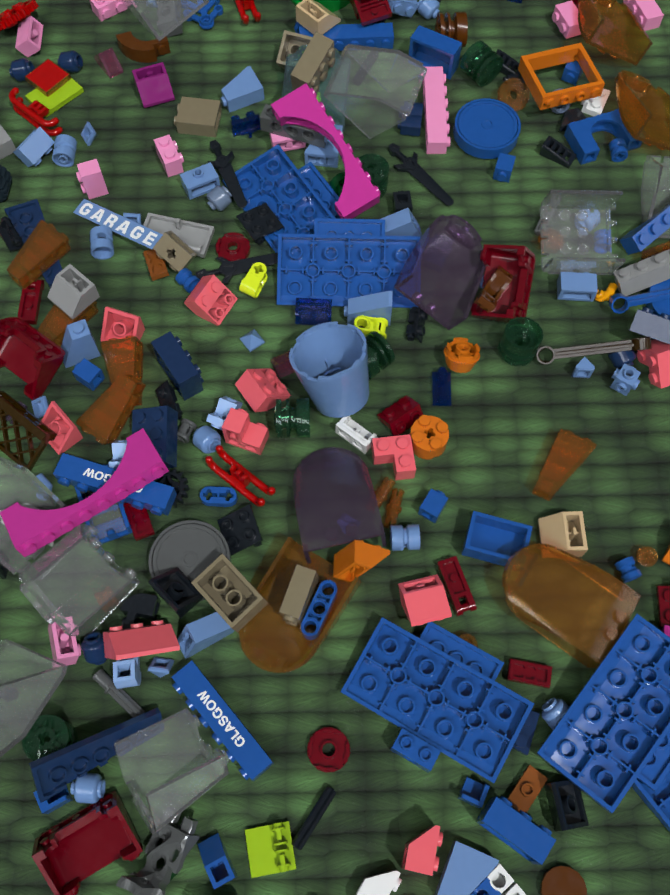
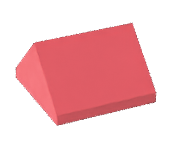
M106 306L100 341L134 352L145 331L141 316Z
M51 401L41 421L57 434L54 441H49L48 443L58 455H61L83 439V436L57 403Z

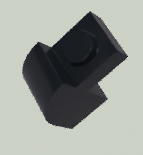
M139 593L127 598L120 608V611L127 615L122 620V628H130V624L139 623L140 618L156 620L161 603L159 597Z

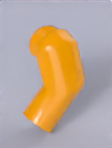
M609 283L606 291L601 290L599 292L598 290L594 299L598 302L609 301L618 286L615 283Z

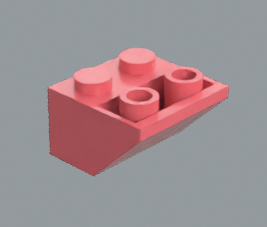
M213 274L201 278L184 304L195 315L219 326L238 298Z
M271 368L246 369L235 383V386L254 412L268 411L291 396L286 386L281 383L276 372Z
M438 574L398 584L401 605L411 627L452 617L445 589Z
M430 826L405 844L402 869L430 876L433 875V871L437 872L439 857L436 856L438 846L441 847L443 832H440V826Z

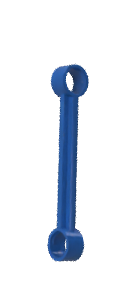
M670 288L627 297L617 293L609 299V306L615 313L622 314L632 306L670 299ZM617 299H625L623 307L619 309L613 307Z

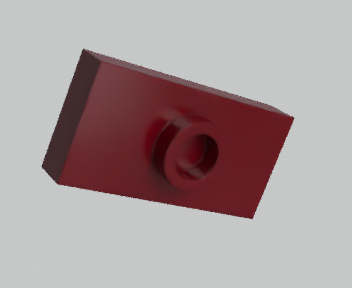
M124 503L135 540L138 541L154 535L155 532L147 509L139 510L132 507L129 503Z
M509 659L507 681L550 688L552 666Z

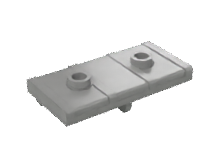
M153 213L147 214L143 226L160 234L171 230L196 252L197 256L205 258L215 231L214 226Z

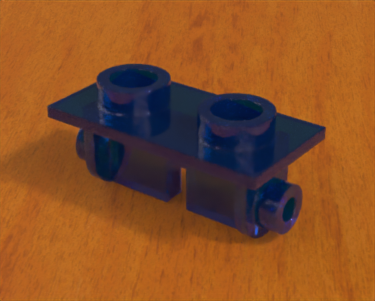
M439 367L437 372H432L433 406H451V372H448L445 367Z

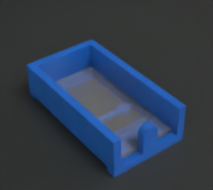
M74 486L79 502L94 493L91 491L82 492ZM115 503L107 510L100 512L85 522L90 539L95 546L133 533L124 504Z

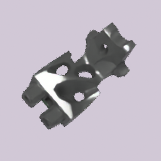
M168 807L163 817H155L154 832L144 850L148 854L146 865L138 873L132 872L129 876H121L116 886L130 891L133 895H165L167 885L183 868L187 854L200 837L195 834L198 820L184 816L181 825L177 822L182 812L173 807ZM162 838L163 842L158 846V842ZM160 858L165 859V864L162 868H158L156 865Z

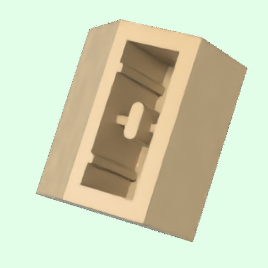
M303 0L296 5V21L312 34L318 32L323 35L341 22L338 16L317 1Z
M583 511L560 512L538 519L542 558L582 557L587 552L588 546Z

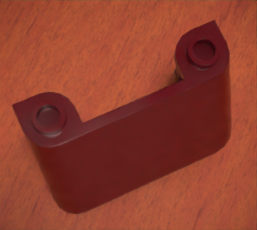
M484 244L483 250L480 253V259L486 265L483 286L499 265L512 274L513 279L501 294L492 312L488 313L476 303H472V316L513 324H524L535 269V254L526 246Z
M18 317L1 319L0 368L5 366L25 381L27 385L24 387V394L30 399L35 400L44 394L64 360L65 351L24 320Z
M116 791L104 795L97 803L89 804L41 833L34 841L31 857L54 895H77L82 880L120 857L125 861L135 860L143 852V846Z

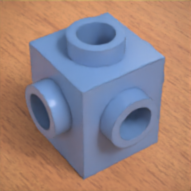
M624 363L621 370L617 368L611 378L614 381L610 388L627 396L630 390H635L640 383L638 377L641 372Z

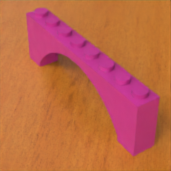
M307 83L272 103V113L281 126L290 124L312 129L326 137L335 146L345 168L344 185L339 200L334 203L335 210L341 219H353L380 202V190L371 183L369 173L367 171L364 172L361 168L362 163L358 157L355 158L352 154L353 150L350 144L344 142V136L340 129L337 130L335 128L333 118L325 113V106L316 99L317 95L314 89L309 88Z
M144 428L126 438V450L116 471L99 490L88 498L68 507L52 510L31 509L16 502L1 511L0 515L15 549L24 557H27L169 472Z

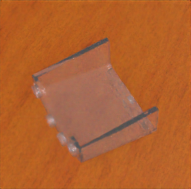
M80 524L19 575V580L22 581V584L19 586L20 591L48 623L53 624L56 622L63 632L69 636H87L94 632L140 583L136 578L137 573L130 567L127 569L119 567L114 562V556L103 550L101 547L102 543L98 540L99 531L91 524Z
M187 708L114 743L125 784L132 793V800L137 811L152 835L164 828L229 774L227 767L229 758L225 750L221 751L217 747L214 749L213 754L210 744H205L199 735L198 727H200L198 717L195 714L192 715Z

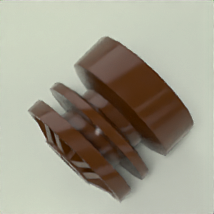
M446 12L445 16L443 13H438L435 32L462 42V47H466L468 37L466 12H454L452 20L449 12Z

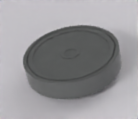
M197 520L181 521L166 528L155 539L149 553V571L151 577L154 578L178 567L192 582L221 554L232 563L231 553L224 536L212 525Z

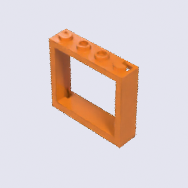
M582 43L528 54L520 58L518 70L540 110L599 97L602 94L605 83ZM577 61L589 81L587 84L546 93L534 70Z

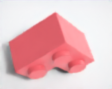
M654 339L651 340V349L637 350L636 356L640 363L649 367L648 378L650 383L662 389L670 386V344Z
M231 408L222 425L226 443L261 455L269 438V430L264 424L250 422L249 414L245 410Z
M410 434L372 438L371 450L374 465L393 463L395 480L413 479L415 477L416 465Z

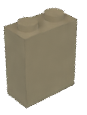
M182 96L181 102L177 105V116L174 117V126L177 127V132L180 134L216 138L222 115L221 101Z
M298 564L296 565L279 610L286 624L297 627V624L301 625L320 580L317 571Z

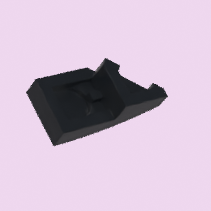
M579 108L566 110L560 120L561 126L559 131H566L569 123L580 121L587 117Z

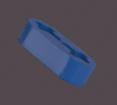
M208 486L200 492V499L206 506L232 507L238 500L236 491L230 487ZM208 493H212V496L217 497H210V500H207L205 496ZM228 493H230L232 498H230L229 501H226L225 497Z

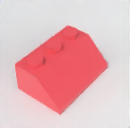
M164 620L151 621V625L143 626V623L130 624V628L123 629L122 625L109 627V631L103 632L105 658L121 660L180 650V645L172 625L164 623Z

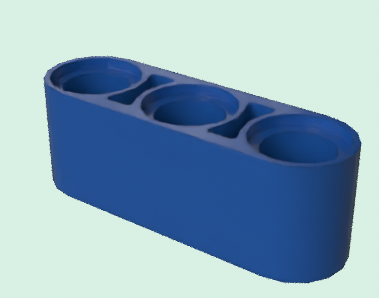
M332 580L321 582L301 623L302 634L308 640L318 638L337 598V585ZM330 587L334 592L331 595H325L323 590ZM317 606H323L325 611L322 614H316L314 609ZM310 624L315 625V632L307 633L305 631L306 626Z

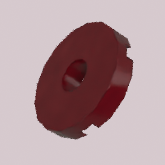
M231 232L224 234V237H220L215 245L217 256L223 257L228 261L246 259L250 254V243L241 233ZM231 246L238 247L236 250H229Z
M326 727L316 731L311 736L307 746L309 760L317 770L325 773L336 772L342 769L350 755V744L347 737L340 730L333 727ZM325 744H332L335 747V753L332 756L323 754L322 749Z

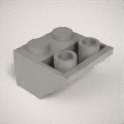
M69 264L55 276L47 297L73 320L100 296L95 284Z

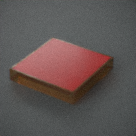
M48 58L28 73L25 79L48 97L69 81L71 75Z

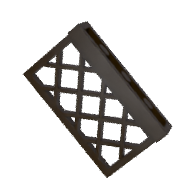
M0 391V419L2 425L0 431L3 432L4 441L0 442V450L26 472H31L48 442L54 441L57 434L6 392ZM10 415L13 426L7 427L6 416ZM23 426L26 429L27 437L20 438L19 427ZM14 428L15 439L9 440L8 429ZM37 437L41 443L38 448L34 449L32 438ZM27 439L29 450L22 451L21 440ZM11 442H16V453H13L10 449ZM24 453H29L30 455L28 465L24 462Z

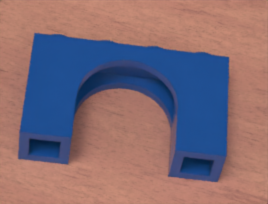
M627 107L571 122L567 125L564 134L581 165L596 161L600 151L592 136L594 132L606 131L613 134L616 138L625 139L627 151L640 148L645 137Z

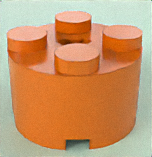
M420 416L413 423L410 431L413 453L425 460L442 455L449 439L448 424L435 416Z

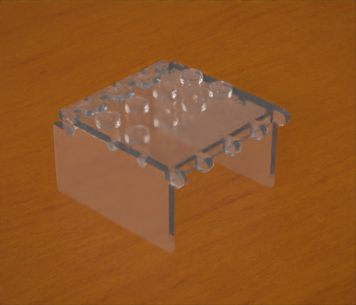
M550 190L541 202L540 221H546L540 223V237L547 238L541 240V255H547L541 257V270L548 272V274L589 272L597 275H614L613 272L617 271L625 263V258H618L617 254H612V243L617 242V237H611V226L617 225V221L611 220L610 211L616 210V205L614 204L623 195V191Z

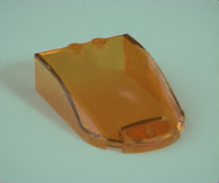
M578 0V24L585 42L596 47L601 53L607 52L614 59L620 58L637 66L653 43L632 10L624 2L620 4L617 0Z
M622 70L615 77L619 112L624 126L634 139L643 141L648 146L655 145L661 150H670V95L659 86L657 89L654 88L650 80L636 73Z
M288 537L256 589L268 604L238 632L245 655L257 667L269 672L286 673L301 668L313 658L341 617L361 584L360 579L355 577L352 582L334 578L333 564L298 544L291 537ZM297 564L317 571L320 580L316 591L324 580H332L337 585V598L320 635L314 640H308L303 636L301 625L297 624V627L286 624L279 613ZM330 587L323 590L325 595H331L334 592ZM317 606L314 609L316 614H322L325 611L323 606ZM312 624L305 628L307 633H313L316 630V626Z
M532 544L515 552L508 560L502 577V587H504L507 598L505 600L511 611L520 620L587 668H597L623 633L641 597L640 594L606 571L549 544Z

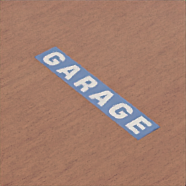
M83 199L73 212L100 226H106L113 232L149 249H153L163 236V234L86 199Z

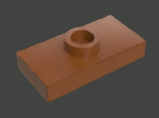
M154 249L143 251L152 281L169 276L165 260L159 258Z
M531 765L527 766L507 797V800L513 804L512 808L518 812L522 810L527 813L548 780L546 776Z

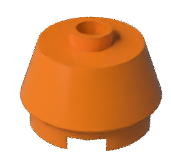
M462 337L453 338L452 342H447L444 348L447 367L457 373L471 371L480 359L479 345L477 343L473 345L468 342L467 338Z

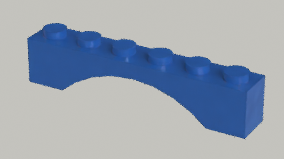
M670 203L652 218L631 230L619 240L628 255L641 252L670 228Z

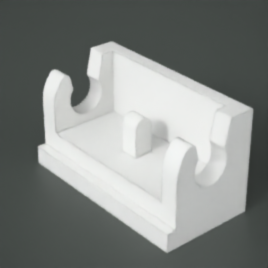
M350 416L343 417L336 424L335 433L364 454L371 448L372 438H378L375 433L371 434L352 420Z

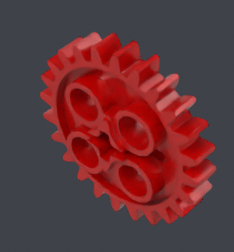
M35 0L21 1L11 6L12 9L2 12L0 14V31L5 28L9 29L19 24L18 21L22 22L28 18L31 12L39 7Z

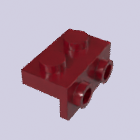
M406 395L377 416L380 422L390 428L392 436H399L412 427L413 423L423 413L420 404Z

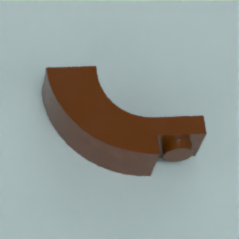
M131 31L116 35L120 51L127 58L136 62H157V56L171 53L167 36L150 41H142L136 39Z
M499 265L480 290L474 303L488 313L492 312L501 294L512 281L513 275Z

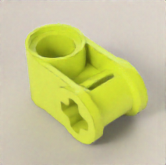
M256 262L251 266L249 272L241 281L240 292L253 298L259 296L268 279L265 264Z
M364 315L355 318L354 326L362 331L366 339L375 341L387 339V334L385 333L388 326L387 319Z

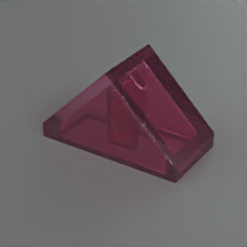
M113 48L94 56L109 78L124 72Z

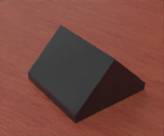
M178 567L149 580V584L180 619L204 598Z
M569 780L544 785L555 831L589 826L581 790Z

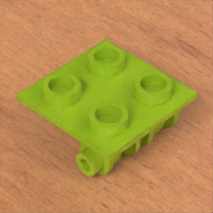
M289 821L245 830L251 878L296 869Z

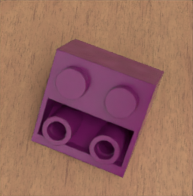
M163 62L132 70L135 85L144 108L175 100Z

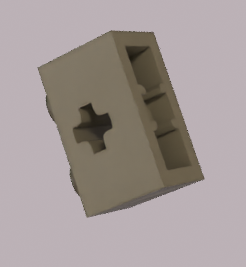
M171 230L165 232L153 247L157 256L163 260L165 259L169 266L177 272L187 268L198 255Z

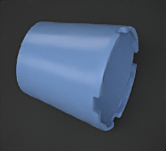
M326 322L307 329L297 337L296 344L289 352L290 364L317 410L323 415L332 418L347 417L361 410L369 399L367 342L362 331L349 323L341 325L338 322Z

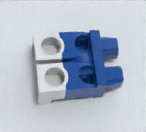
M498 863L470 895L526 894L514 882L502 865Z

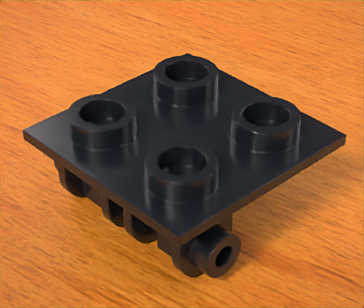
M266 203L236 215L254 242L259 245L264 242V236L284 228Z
M251 504L218 520L221 534L227 541L231 556L252 545L254 547L262 545L261 541L263 539Z

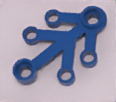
M182 0V9L187 10L184 12V19L186 21L194 20L198 22L202 29L208 30L212 28L216 16L223 14V7L218 5L220 0H209L206 4H204V0H197L198 6L189 0ZM215 5L214 10L210 14H207V12L212 8V6ZM189 9L201 14V17L193 14Z

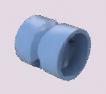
M66 134L56 136L52 160L55 164L61 167L73 166L77 149L75 138Z
M106 226L92 228L90 230L91 255L100 260L111 258L114 255L112 230Z
M407 524L405 528L402 525H390L391 551H403L404 547L408 550H420L419 524Z

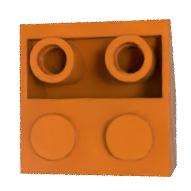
M354 540L334 555L333 577L352 582L390 555V550L384 549L379 545L365 543L363 540Z

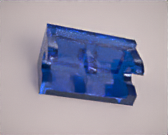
M296 298L295 324L318 325L331 322L332 299Z

